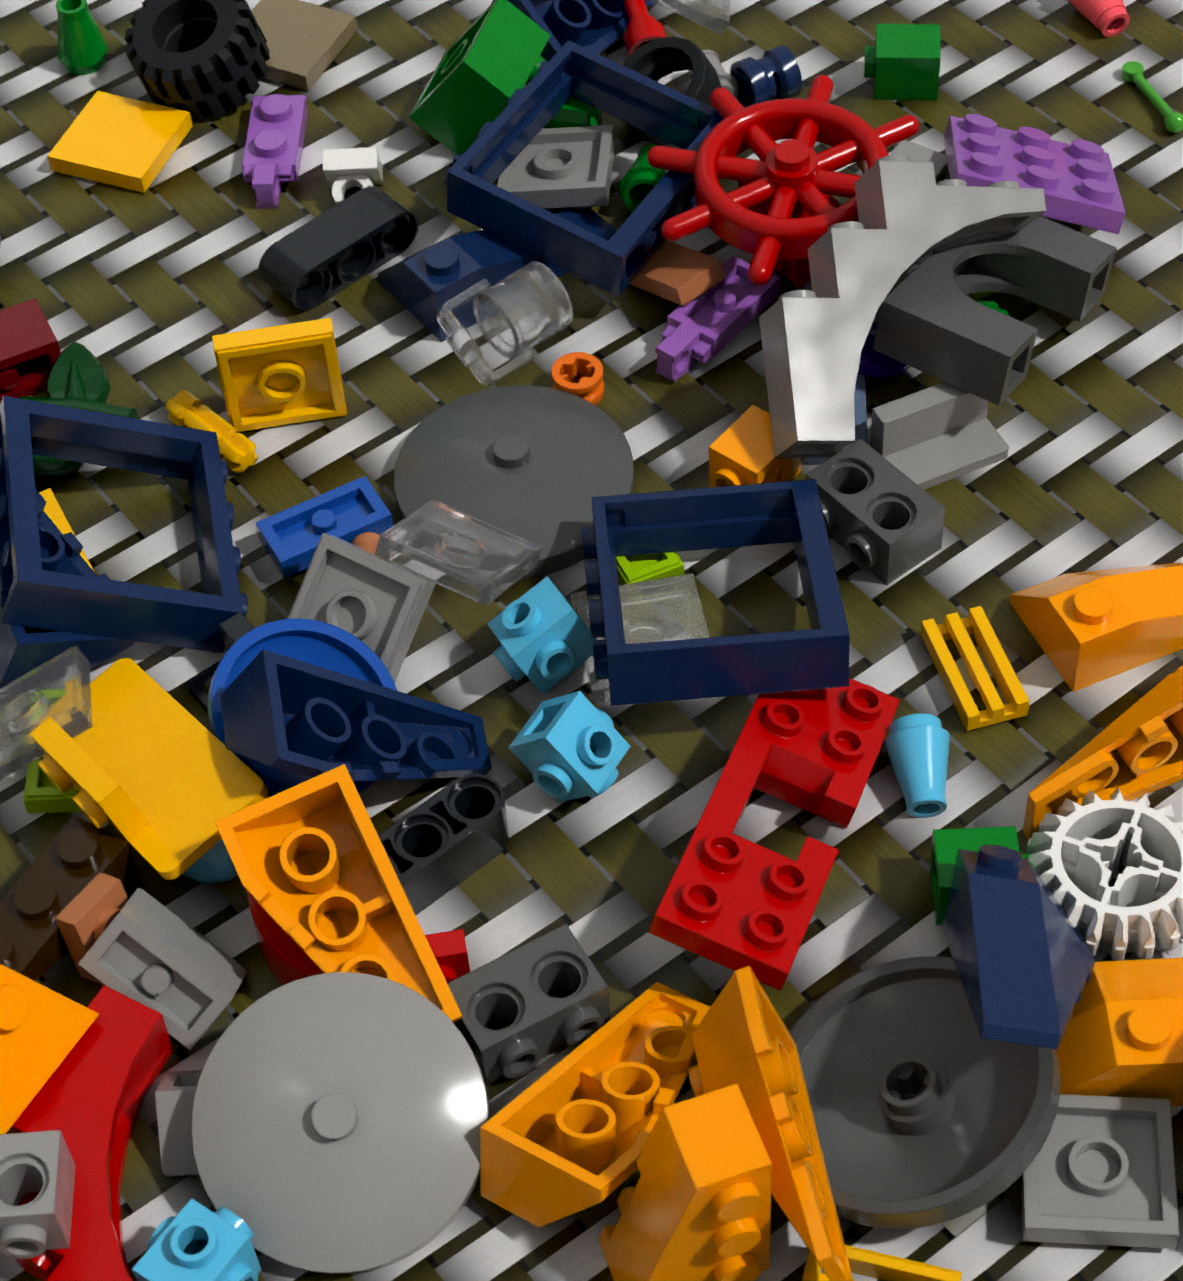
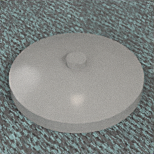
M334 972L308 976L274 989L246 1008L228 1026L212 1049L201 1072L194 1096L191 1134L198 1173L216 1210L219 1207H224L232 1211L251 1228L254 1233L251 1242L256 1250L289 1266L312 1272L353 1274L382 1268L409 1257L439 1236L456 1218L469 1199L480 1175V1127L490 1119L487 1089L475 1055L462 1033L445 1013L423 995L390 979L363 973Z

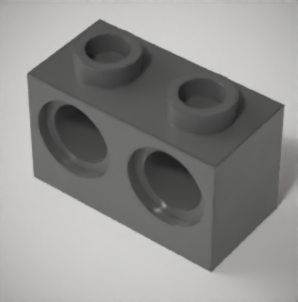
M861 438L805 474V480L816 479L827 534L848 552V555L858 567L870 570L886 585L942 548L945 507Z
M567 924L447 983L463 1019L454 1022V1024L474 1053L486 1086L505 1077L516 1078L526 1074L538 1064L540 1059L567 1045L577 1046L582 1044L610 1020L608 986ZM557 991L573 992L572 995L564 998L549 996ZM496 1022L512 1024L501 1030L487 1029L489 1025Z

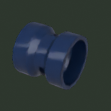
M779 45L765 51L760 59L755 60L748 57L737 61L730 68V75L735 78L739 86L737 100L744 108L760 102L770 101L774 98H792L799 95L802 90V77L798 63L793 53L784 45Z

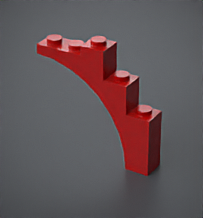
M104 985L87 1006V1008L99 1013L98 1017L6 1133L61 1130L76 1165L70 1248L45 1250L42 1255L34 1258H15L23 1269L42 1281H133L123 1248L120 1201L127 1148L146 1095L174 1051L161 1013ZM40 1192L25 1194L17 1206L31 1202Z

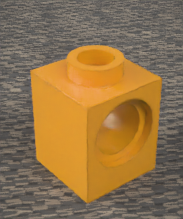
M755 405L747 409L709 446V488L792 481L800 473L801 458H774L770 413Z

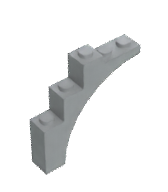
M898 154L876 160L874 165L854 182L859 222L847 221L830 226L827 232L807 249L812 291L795 290L784 293L774 305L759 317L774 458H827L834 456L854 442V393L862 348L878 308L901 274L915 261L941 246L977 235L1021 231L1046 212L1044 189L1020 188V184L1016 181H1000L986 187L967 186V182L961 179H948L936 183L933 162H911L910 157Z

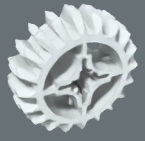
M1119 787L1111 794L1110 800H1101L1090 789L1087 795L1083 797L1082 806L1065 798L1063 804L1058 808L1057 815L1045 814L1044 819L1039 823L1038 832H1033L1032 838L1029 839L1026 853H1031L1028 856V861L1033 863L1034 869L1067 913L1066 915L1070 922L1080 931L1093 957L1099 950L1109 952L1113 961L1124 960L1125 953H1133L1139 960L1151 959L1155 948L1170 956L1173 950L1178 947L1179 939H1183V822L1173 823L1175 814L1172 804L1159 810L1149 807L1150 802L1146 792L1136 802L1124 800ZM1125 866L1123 873L1118 874L1120 867ZM1117 877L1115 885L1110 887L1109 883L1112 878Z

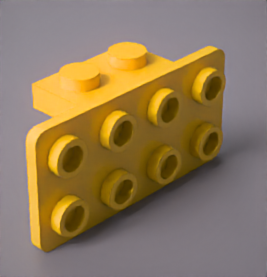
M130 658L117 660L51 717L49 716L29 733L31 745L43 757L37 765L48 779L63 794L73 787L78 793L71 799L97 829L107 822L166 880H173L179 877L222 839L214 821L268 797L269 791L263 780L232 751L228 750L219 739Z

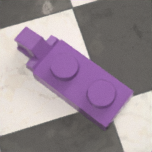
M272 94L269 96L253 97L242 169L244 182H252V189L255 190L256 209H278L282 182L298 181L308 117L306 95Z
M732 256L722 265L726 275L722 282L685 306L679 305L667 316L668 326L661 334L663 337L661 343L655 349L657 353L656 373L676 382L691 370L696 359L705 363L710 360L711 356H716L781 293V278L772 274L767 284L756 286L748 278L750 263Z

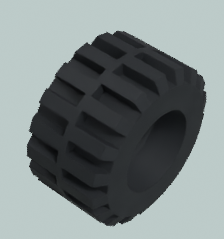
M145 0L142 3L144 7L142 11L134 12L130 22L133 27L126 29L124 38L128 44L125 47L126 56L153 103L188 111L194 121H204L207 115L214 114L215 118L225 115V110L233 105L235 108H238L245 103L244 97L247 94H254L260 87L257 80L264 78L267 74L268 66L266 61L270 59V50L246 0Z

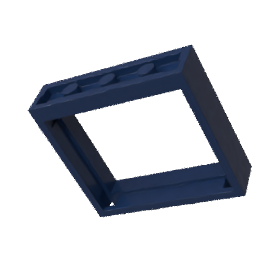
M568 40L549 62L544 60L541 63L536 76L524 89L519 88L512 94L501 114L493 122L488 121L483 125L476 141L463 155H456L453 158V166L447 171V177L444 179V183L447 185V212L619 297L666 241L661 233L663 222L694 208L696 205L694 174L668 170L609 241L494 185V181L571 97L674 146L698 151L706 135L723 118L714 108Z
M3 396L0 403V623L223 653L225 646L219 624L239 612L246 617L248 601L246 594L240 592L238 573L241 553L239 547L233 546L231 529L234 520V507L232 502L226 501L224 486L227 478V462L224 458H220L217 433ZM33 455L188 480L203 593L42 570Z
M816 479L591 497L593 526L581 527L584 560H586L587 598L591 599L588 600L591 639L604 638V640H592L595 680L608 679L611 706L849 687L850 634ZM794 543L810 630L625 644L616 556Z

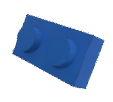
M366 476L255 522L259 540L283 578L309 567L322 533L334 535L351 543L356 536L362 533L372 532L383 536L394 531L392 514Z

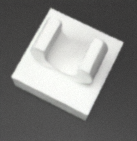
M377 147L322 150L323 173L329 187H332V196L336 205L345 200V192L350 187L356 186L363 189L368 186L383 185V164Z

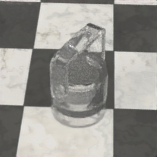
M537 261L527 263L492 286L486 278L448 300L437 313V321L447 335L445 340L465 368L469 367L476 379L484 386L494 385L538 355L534 347L570 325L573 319L572 304L563 284L552 270ZM473 298L474 315L484 337L498 353L512 360L494 372L483 358V352L465 326H461L452 312Z

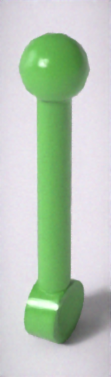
M1134 61L1125 63L1122 67V79L1135 83L1164 117V125L1167 131L1171 133L1182 131L1183 114L1173 112L1144 78L1143 65Z

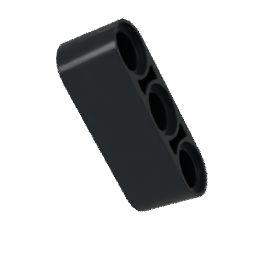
M368 186L272 244L261 257L259 263L260 278L299 310L313 309L403 253L412 244L417 235L419 226L417 216L377 186Z
M481 774L465 775L453 781L378 835L415 915L422 912L497 857L506 848L509 833L504 791L493 778ZM432 854L427 857H418L420 855Z

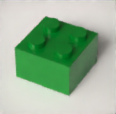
M495 0L446 50L408 118L455 155H462L476 141L483 125L488 121L493 122L506 108L512 94L519 88L523 89L524 85H527L536 76L541 63L546 60L541 56V53L551 35L508 0Z

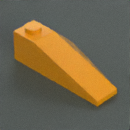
M1183 562L1066 573L1010 594V605L1072 692L1183 649Z
M1183 665L1174 673L1165 677L1028 793L1023 834L1028 841L1032 838L1033 832H1038L1039 823L1044 819L1046 813L1058 814V808L1063 804L1065 798L1082 806L1083 797L1087 795L1090 789L1101 800H1110L1111 794L1119 787L1124 800L1132 801L1141 797L1145 792L1149 794L1183 780Z
M345 764L214 821L244 889L324 973L354 972L387 978L423 995L445 1013L453 1023L463 1019Z
M750 966L738 969L733 973L692 1034L698 1065L688 1069L695 1097L736 1083L738 1084L772 1163L771 1195L830 1281H853L797 1046Z
M659 982L654 983L480 1127V1196L537 1227H542L601 1203L638 1169L636 1161L662 1108L674 1104L689 1073L688 1069L696 1058L692 1034L710 1009V1006Z

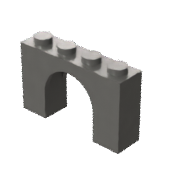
M1042 216L1036 218L1019 232L977 235L941 246L934 250L922 264H914L909 269L905 279L892 292H889L878 308L873 321L877 325L873 350L1000 406L1027 377L1038 328L984 306L967 295L978 292L1012 294L1080 322L1105 296L1117 247Z

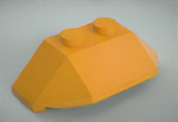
M1183 958L1095 962L1092 976L1089 982H1085L1081 1000L1079 1003H1075L1070 1024L1058 1050L1056 1049L1061 1075L1060 1094L1170 1099L1171 1106H1183Z

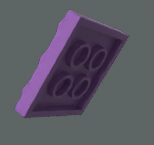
M967 114L964 119L949 116L944 133L949 179L964 180L967 182V186L986 187L1000 181H1016L1020 184V188H1043L1046 212L1040 216L1119 234L1126 212L1109 154L1105 153L1101 146L1081 139H1075L1071 144L1051 140L1049 134L1032 127H1020L1018 131L997 127V123L994 120L978 114Z

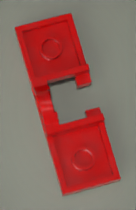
M849 678V687L759 694L656 911L648 933L734 971L750 966L759 982L781 991L839 849L807 836L797 861L733 833L739 819L742 818L754 789L847 828L859 803L900 699Z

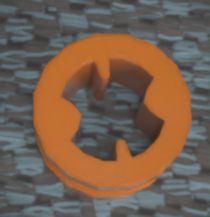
M573 352L563 355L553 364L551 371L553 389L574 394L594 405L599 403L604 396V369L601 361L594 355L585 352Z

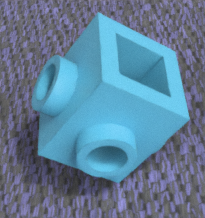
M548 576L519 599L510 603L505 610L487 623L502 644L493 652L498 661L516 682L526 675L542 694H545L593 656L592 640H598L597 638L591 639V630Z
M581 691L542 701L508 748L533 774L535 784L544 793L556 798L558 802H563L585 796L594 798L605 792L617 779L619 771L616 767L631 746L614 728L612 719L603 710L595 707Z
M191 1198L176 1217H168L156 1228L149 1240L147 1252L132 1268V1271L137 1281H258V1273L262 1269L251 1239L254 1237L251 1228L232 1211L219 1207L213 1213Z

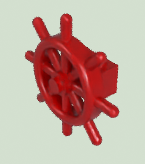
M819 75L813 79L806 99H775L753 104L745 108L726 88H716L711 92L709 100L712 107L720 114L723 120L706 135L698 151L657 145L652 147L647 153V161L654 168L694 174L696 207L664 221L661 226L662 236L666 240L674 242L709 227L725 242L740 250L754 254L748 269V278L752 284L756 286L767 284L772 276L773 269H775L776 271L782 270L796 288L802 287L804 283L811 281L807 249L824 235L830 226L847 221L859 222L854 182L861 176L834 171L855 162L864 174L874 165L876 160L889 156L886 148L916 135L919 130V121L913 115H904L873 129L856 114L829 103L833 91V81L826 75ZM790 139V140L782 141V142L779 143V144H777V143L775 142V140ZM815 142L831 146V148L817 154L813 150ZM751 149L761 161L739 158L737 156ZM719 179L738 181V188L726 193L721 187ZM834 196L852 199L841 205Z

